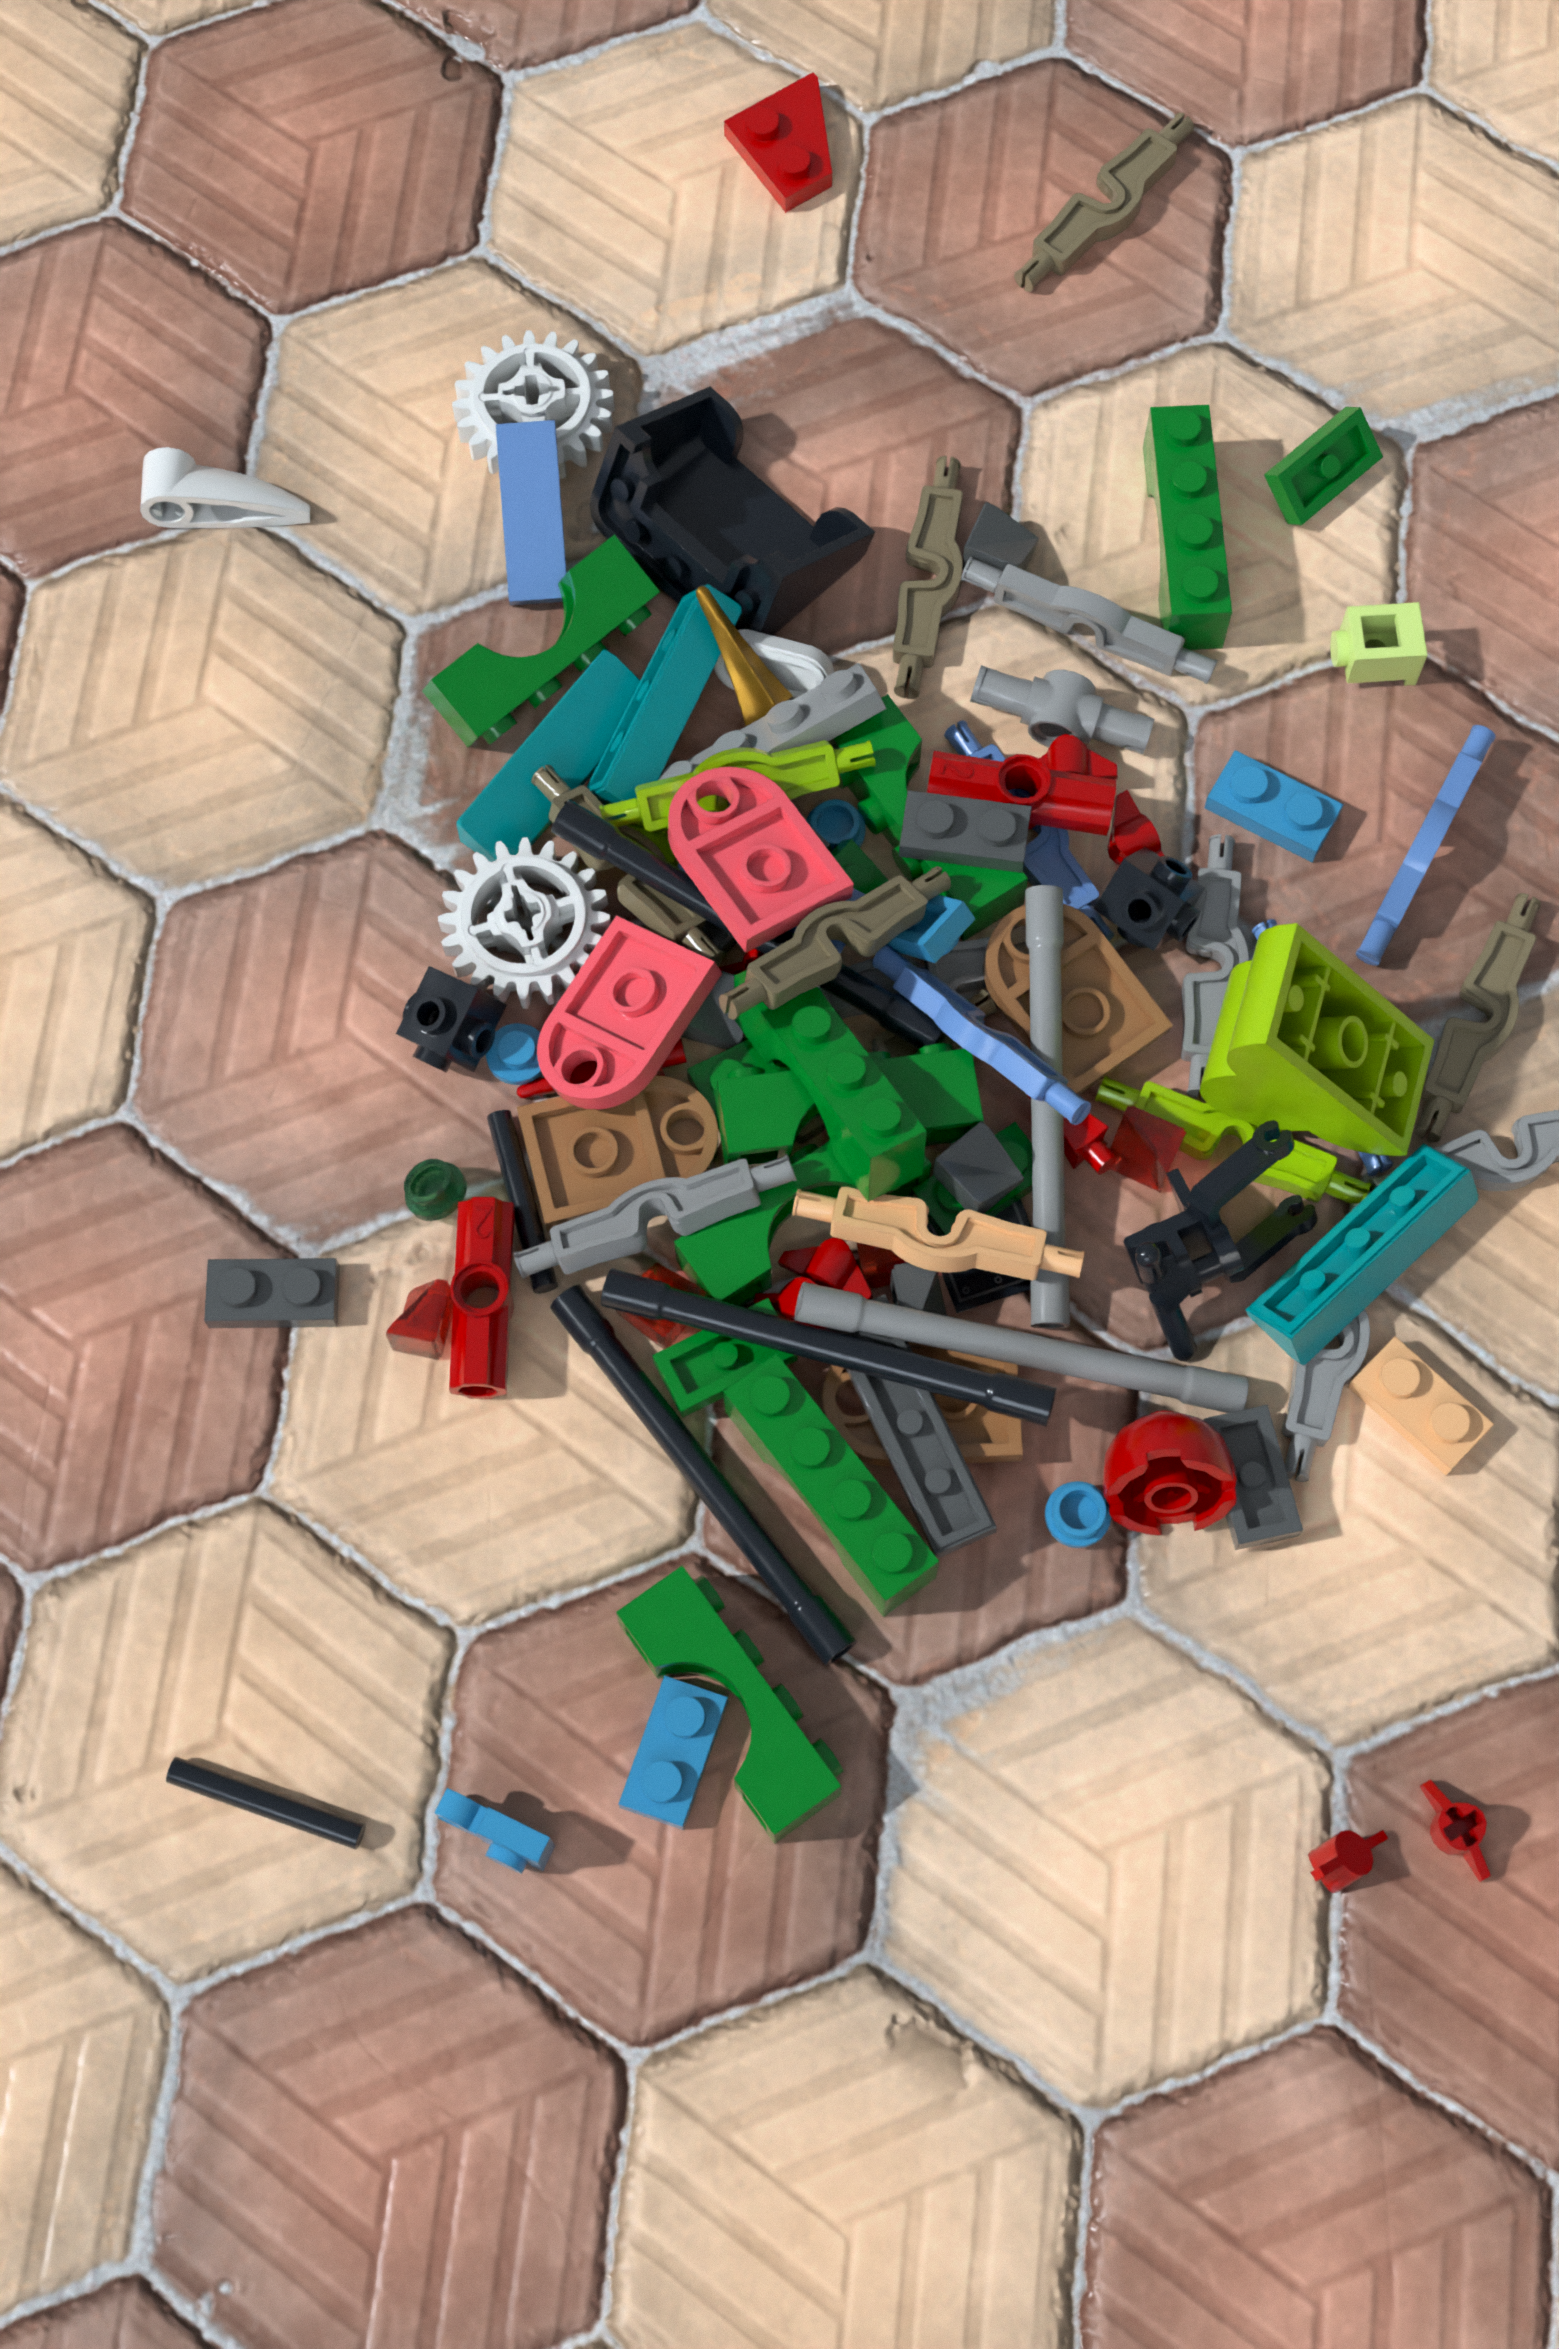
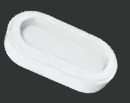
M738 630L766 667L793 695L789 700H794L817 687L824 678L834 672L833 665L827 655L814 646L753 630ZM720 654L714 666L715 673L723 684L734 690L722 654Z

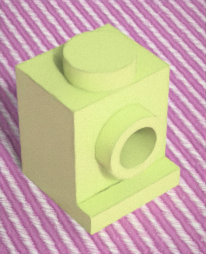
M1419 602L1347 607L1340 630L1332 631L1330 641L1332 664L1334 667L1345 668L1347 683L1403 680L1404 686L1416 685L1427 658Z

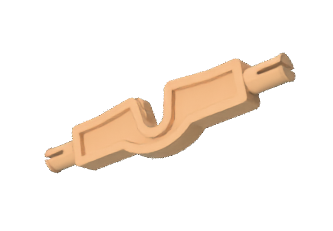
M841 1187L837 1198L802 1191L801 1189L797 1190L792 1216H801L831 1223L830 1234L835 1238L890 1249L904 1261L929 1271L952 1273L976 1268L1033 1281L1037 1279L1039 1269L1076 1278L1080 1277L1085 1251L1045 1244L1047 1234L1042 1229L1010 1223L966 1209L957 1214L949 1234L936 1236L927 1229L929 1208L925 1201L919 1198L883 1194L868 1202L859 1189Z

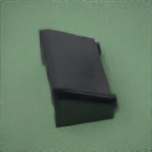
M711 386L615 426L591 493L589 504L591 517L602 535L609 539L615 534L646 575L678 604L683 596L702 585L709 584L742 607V612L735 624L737 630L748 629L774 636L854 567L866 554L875 531L855 513L846 508L835 507L822 513L815 525L812 526L737 459L744 437L741 418L733 406Z

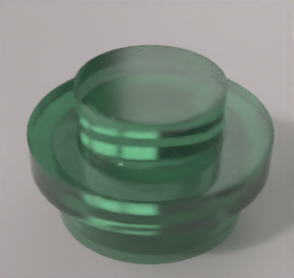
M428 1159L418 1163L409 1171L404 1181L406 1205L417 1218L424 1221L440 1220L453 1213L458 1208V1202L464 1200L467 1191L466 1178L459 1168L454 1164L439 1159Z

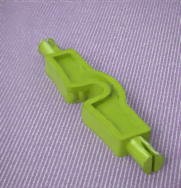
M826 740L774 753L749 747L732 748L705 759L691 773L636 786L635 793L637 798L604 806L599 805L602 819L616 827L642 821L646 831H655L668 827L669 808L679 788L690 778L706 770L719 767H739L753 770L774 781L791 800L807 793L838 786L840 784V773L869 766L874 767L876 766L875 757L872 755L874 752L870 740L833 750L831 744ZM717 795L705 796L697 802L701 808L709 812H721L729 808L728 801Z
M1105 1076L1095 1098L1097 1102L1100 1101L1131 1114L1129 1120L1131 1128L1160 1139L1196 1160L1209 1159L1214 1149L1217 1148L1220 1139L1225 1135L1237 1136L1244 1145L1252 1138L1255 1129L1258 1127L1249 1122L1232 1118L1216 1110L1207 1102H1200L1151 1081H1147L1140 1091ZM1294 1140V1149L1287 1157L1278 1160L1253 1181L1300 1195L1302 1198L1314 1203H1318L1324 1193L1350 1204L1360 1203L1367 1196L1371 1186L1369 1182L1366 1183L1334 1170L1337 1163V1158L1334 1155Z

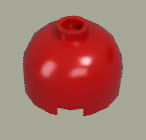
M1167 1410L1156 1411L1123 1427L1112 1440L1105 1454L1103 1494L1109 1504L1111 1518L1131 1531L1149 1535H1162L1161 1524H1179L1193 1520L1194 1531H1197L1223 1519L1236 1505V1468L1228 1446L1213 1426L1195 1416Z

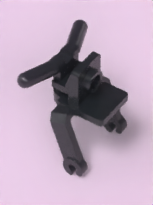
M1275 1120L1267 1121L1258 1126L1249 1141L1195 1184L1191 1192L1178 1168L1166 1173L1180 1213L1161 1222L1150 1224L1143 1230L1127 1236L1123 1241L1140 1283L1150 1293V1302L1170 1350L1179 1361H1189L1197 1352L1196 1342L1180 1307V1303L1188 1295L1192 1298L1203 1293L1202 1284L1222 1276L1230 1283L1244 1281L1297 1235L1312 1230L1318 1221L1315 1207L1311 1204L1304 1206L1302 1197L1300 1195H1293L1284 1199L1273 1213L1235 1244L1227 1226L1222 1223L1219 1215L1220 1209L1274 1163L1287 1157L1293 1151L1295 1143L1291 1131L1283 1130L1281 1132L1279 1124Z

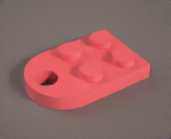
M719 767L693 776L674 795L668 815V841L677 861L745 953L798 926L809 913L817 908L833 902L846 901L852 897L854 887L852 880L785 792L768 777L745 768ZM717 795L725 798L731 805L721 812H709L701 808L697 802L705 796Z
M616 915L541 1029L537 1044V1058L543 1076L559 1096L580 1108L607 1109L629 1101L644 1090L655 1077L723 973L715 961ZM587 1061L597 1062L596 1072L591 1079L582 1084L570 1083L572 1072L578 1065Z

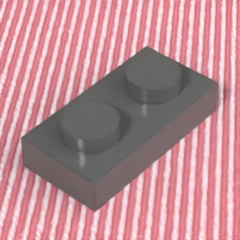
M908 790L899 857L1022 873L1031 806Z
M336 1258L208 1259L204 1321L208 1328L337 1327L340 1265Z
M1268 1405L1204 1418L1203 1420L1213 1426L1223 1437L1231 1452L1236 1468V1505L1226 1515L1235 1550L1300 1536L1303 1528Z

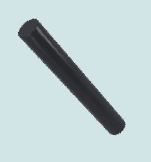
M510 1110L495 1111L487 1116V1121L509 1202H513L515 1206L514 1222L521 1248L525 1250L546 1242L512 1113ZM553 1267L529 1275L533 1292L536 1294L550 1292L558 1287Z
M179 1757L173 1759L166 1775V1783L355 1850L359 1847L365 1832L366 1823Z

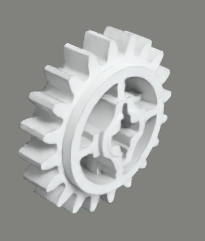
M526 330L523 344L516 346L509 336L504 335L502 336V352L496 353L493 349L484 345L481 347L484 365L470 361L464 364L467 380H457L455 382L457 400L452 402L459 439L461 443H469L471 458L474 461L487 456L488 468L491 474L499 471L495 424L555 420L561 479L566 478V461L571 460L576 465L584 468L587 466L585 448L598 452L603 450L602 433L612 432L611 412L615 411L613 391L610 390L609 374L607 370H598L597 355L594 352L580 358L577 340L573 339L564 348L559 349L556 332H550L544 343L538 344L535 342L532 331Z
M524 837L519 844L518 854L510 855L505 844L499 841L496 842V861L489 862L486 857L476 852L473 854L477 870L475 875L459 869L454 872L456 882L462 892L443 891L442 898L444 904L452 911L451 913L438 916L441 931L451 934L441 941L445 956H457L452 966L458 978L473 972L470 984L482 991H485L489 985L493 984L494 998L503 1003L507 1000L511 991H517L522 1008L528 1009L532 993L540 991L544 1000L549 1005H552L555 1000L554 985L561 984L567 990L575 978L573 973L581 969L589 957L588 954H591L602 936L597 933H604L611 924L610 915L601 912L608 905L607 894L605 890H592L597 883L596 873L593 868L576 874L579 862L577 853L574 851L565 855L561 861H556L554 842L548 841L542 848L541 853L534 855L528 837ZM526 883L549 887L561 894L563 898L555 900L553 894L545 895L544 893L534 891ZM502 890L500 902L493 912L487 914L488 921L477 924L485 904ZM517 906H522L525 917L529 916L533 924L531 927L532 941L528 939L525 929L522 930L517 922L519 919ZM574 921L572 931L566 942L555 953L548 956L549 945L557 934L563 932L562 926ZM496 947L498 952L506 951L516 954L523 959L524 963L504 961L495 957L486 949Z

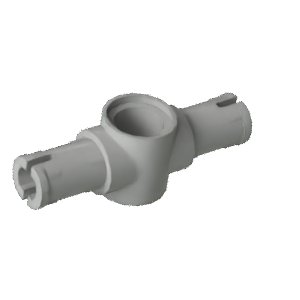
M981 665L970 702L1021 717L1020 723L1029 725L1028 733L1032 739L1046 747H1050L1051 743L1058 736L1069 734L1088 744L1091 739L1143 755L1154 723V718L1135 714L1103 703L1104 697L1095 695L1096 689L1092 681L1081 674L1068 670H1052L1047 672L1043 679L1034 676L1033 681Z

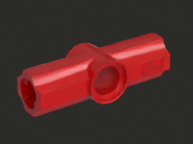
M934 751L927 793L1031 806L1028 830L1036 825L1107 836L1114 807L1117 780L1051 770L1040 759L1028 754H1016L1002 762ZM1023 789L1033 796L1019 798L1013 796L1009 790Z
M472 1197L470 1200L458 1202L455 1274L450 1285L453 1301L449 1391L451 1394L465 1396L469 1399H492L496 1396L507 1395L510 1319L514 1310L511 1286L515 1206L513 1202L502 1201L496 1197ZM489 1287L499 1292L497 1299L488 1307L478 1309L466 1304L469 1295L478 1288Z

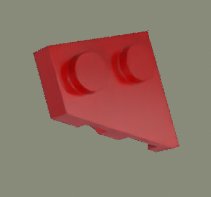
M814 72L724 121V136L785 213L832 187V167L818 77Z

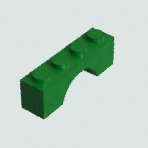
M1209 405L1150 407L1143 443L1147 494L1148 497L1154 498L1159 526L1160 582L1158 602L1161 628L1185 639L1183 647L1187 649H1223L1232 615L1210 407Z
M615 534L571 568L559 581L558 586L563 601L564 619L560 635L551 648L532 656L510 657L496 653L477 643L432 678L422 690L468 748L481 737L489 745L494 743L518 723L511 715L518 707L528 700L536 709L563 687L556 678L572 664L581 673L595 660L602 650L606 649L608 651L601 642L617 628L624 636H627L652 615L646 605L660 591Z
M887 694L881 698L886 707L885 710L828 741L833 750L870 740L874 752L872 755L875 757L876 766L840 773V784L838 787L840 789L845 787L850 789L859 801L857 804L858 811L863 816L868 829L875 835L882 832L894 848L892 849L893 859L906 879L909 881L917 879L936 866L942 868L941 874L946 871L951 881V888L939 895L964 901L975 917L973 923L960 936L962 941H965L1011 911L1024 905L1028 878L1023 871L1018 873L899 857L907 787L920 768L922 738Z
M747 970L734 975V988L745 982ZM818 987L796 996L774 1010L769 1009L761 1002L735 1019L737 1025L767 1065L776 1060L782 1061L804 1084L823 1119L834 1157L868 1202L923 1174L927 1130Z
M940 1043L924 1046L918 1049L915 1055L891 1058L890 1053L885 1051L868 1052L882 1073L927 1130L925 1146L956 1142L978 1123L984 1122L973 1056L967 1050H953L952 1045ZM745 1067L728 1073L727 1078L717 1080L715 1103L725 1165L739 1159H746L749 1167L753 1168L784 1157L786 1154L790 1158L793 1146L802 1130L813 1119L820 1116L811 1095L791 1069L788 1071L765 1073V1069L761 1067Z
M830 1141L819 1148L816 1144L807 1145L793 1154L789 1159L797 1181H791L759 1192L761 1199L759 1206L729 1216L690 1235L682 1236L679 1234L680 1238L674 1241L676 1262L701 1296L744 1306L755 1298V1293H764L772 1287V1267L769 1250L779 1228L792 1216L798 1189L834 1198L838 1197L841 1187L858 1189L834 1157ZM926 1155L924 1156L922 1175L885 1194L911 1197L912 1189L930 1178L931 1162Z
M777 1353L723 1391L725 1413L762 1461L778 1471L804 1501L826 1532L843 1566L883 1617L936 1578L939 1565L937 1557Z
M682 1565L616 1612L618 1622L657 1679L664 1678V1675L690 1674L703 1676L726 1687L740 1701L751 1725V1742L746 1758L734 1777L735 1789L775 1844L841 1796V1785L836 1777L842 1774L844 1770L833 1752L821 1738L811 1744L796 1724L804 1715L788 1690L781 1683L771 1689L756 1667L761 1665L764 1659L745 1631L740 1629L732 1635L717 1613L723 1610L725 1605L704 1575L693 1581Z

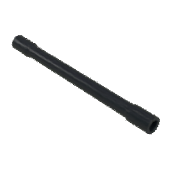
M568 800L553 823L552 833L594 858L611 863L731 934L683 869L623 835L616 826L574 801ZM787 931L755 949L766 954L792 939L794 935ZM842 964L841 970L835 979L819 985L820 988L875 1019L882 1028L917 1049L936 1044L943 1032L931 1017L900 994L889 992Z
M614 1268L610 1269L602 1290L601 1306L655 1321L668 1320L981 1405L991 1412L1045 1427L1048 1425L1057 1391L1055 1387L1003 1373L990 1374L675 1289L662 1281Z
M575 1285L561 1293L550 1306L551 1311L582 1351L593 1358L788 1611L791 1622L824 1665L829 1666L840 1659L857 1643V1640L823 1596L811 1588L617 1338L614 1327L583 1287Z

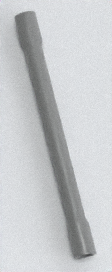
M1037 885L1025 890L1026 945L1029 949L1030 1050L1063 1076L1061 948L1064 943L1063 889L1053 885ZM1031 1098L1033 1228L1046 1231L1045 1244L1066 1248L1063 1115L1048 1103ZM1039 1269L1037 1279L1030 1280L1031 1327L1040 1329L1069 1327V1275Z
M803 1282L796 1302L795 1321L846 1332L862 1331L1175 1398L1184 1404L1230 1413L1243 1410L1248 1396V1379L1244 1376L1197 1366H1177L867 1299L858 1293Z

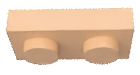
M1396 1336L1359 1372L1348 1386L1353 1393L1446 1476L1494 1425Z

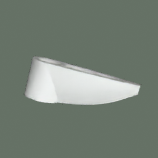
M157 448L149 451L144 456L140 512L143 518L154 525L167 528H251L310 523L309 504L268 482L238 472L196 465L192 456L175 448Z

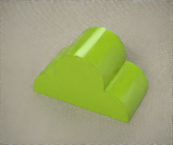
M1298 923L1277 925L1264 930L1259 935L1252 960L1242 962L1231 970L1204 1070L1200 1094L1216 1110L1232 1118L1249 1122L1252 1125L1260 1126L1267 1121L1275 1120L1278 1122L1280 1130L1310 1131L1325 1141L1350 1150L1375 1155L1407 1156L1435 1040Z

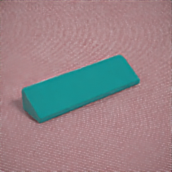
M706 584L705 587L710 590L724 613L735 626L742 612V607L711 585ZM697 589L681 598L587 785V788L603 805L637 798L635 793L636 786L658 781L721 654L711 627L696 597Z
M606 649L601 651L459 817L456 826L461 843L474 852L482 854L489 862L496 861L497 859L496 842L499 841L505 844L510 855L518 854L522 838L528 837L532 846L552 823L548 817L552 803L531 782L535 772L541 767L545 770L546 765H551L571 789L584 785L591 777L640 682L615 655Z
M1423 1143L1245 1309L1247 1315L1292 1359L1301 1365L1307 1364L1477 1203L1479 1195L1471 1170Z

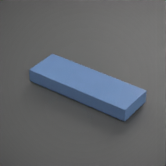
M555 420L495 424L510 606L563 602L558 583L567 573Z

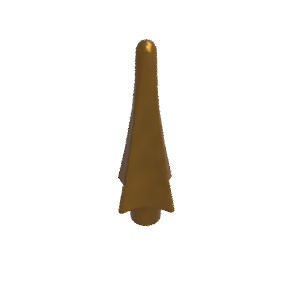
M705 586L698 587L696 597L721 651L745 725L748 726L767 715L772 707L780 702L789 700L793 695L766 667L741 636L710 590Z

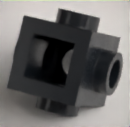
M1145 846L1123 859L1095 905L1094 910L1117 925L1118 933L1126 941L1137 947H1148L1155 951L1173 938L1181 942L1191 931L1201 914V911L1194 906L1205 888L1191 879L1193 876L1192 872L1183 863L1169 856L1160 857Z
M429 966L416 993L409 998L405 1005L403 1020L396 1034L418 1045L413 1057L447 1073L453 1062L475 1072L480 1059L488 1053L493 1045L496 1026L507 1005L481 989Z

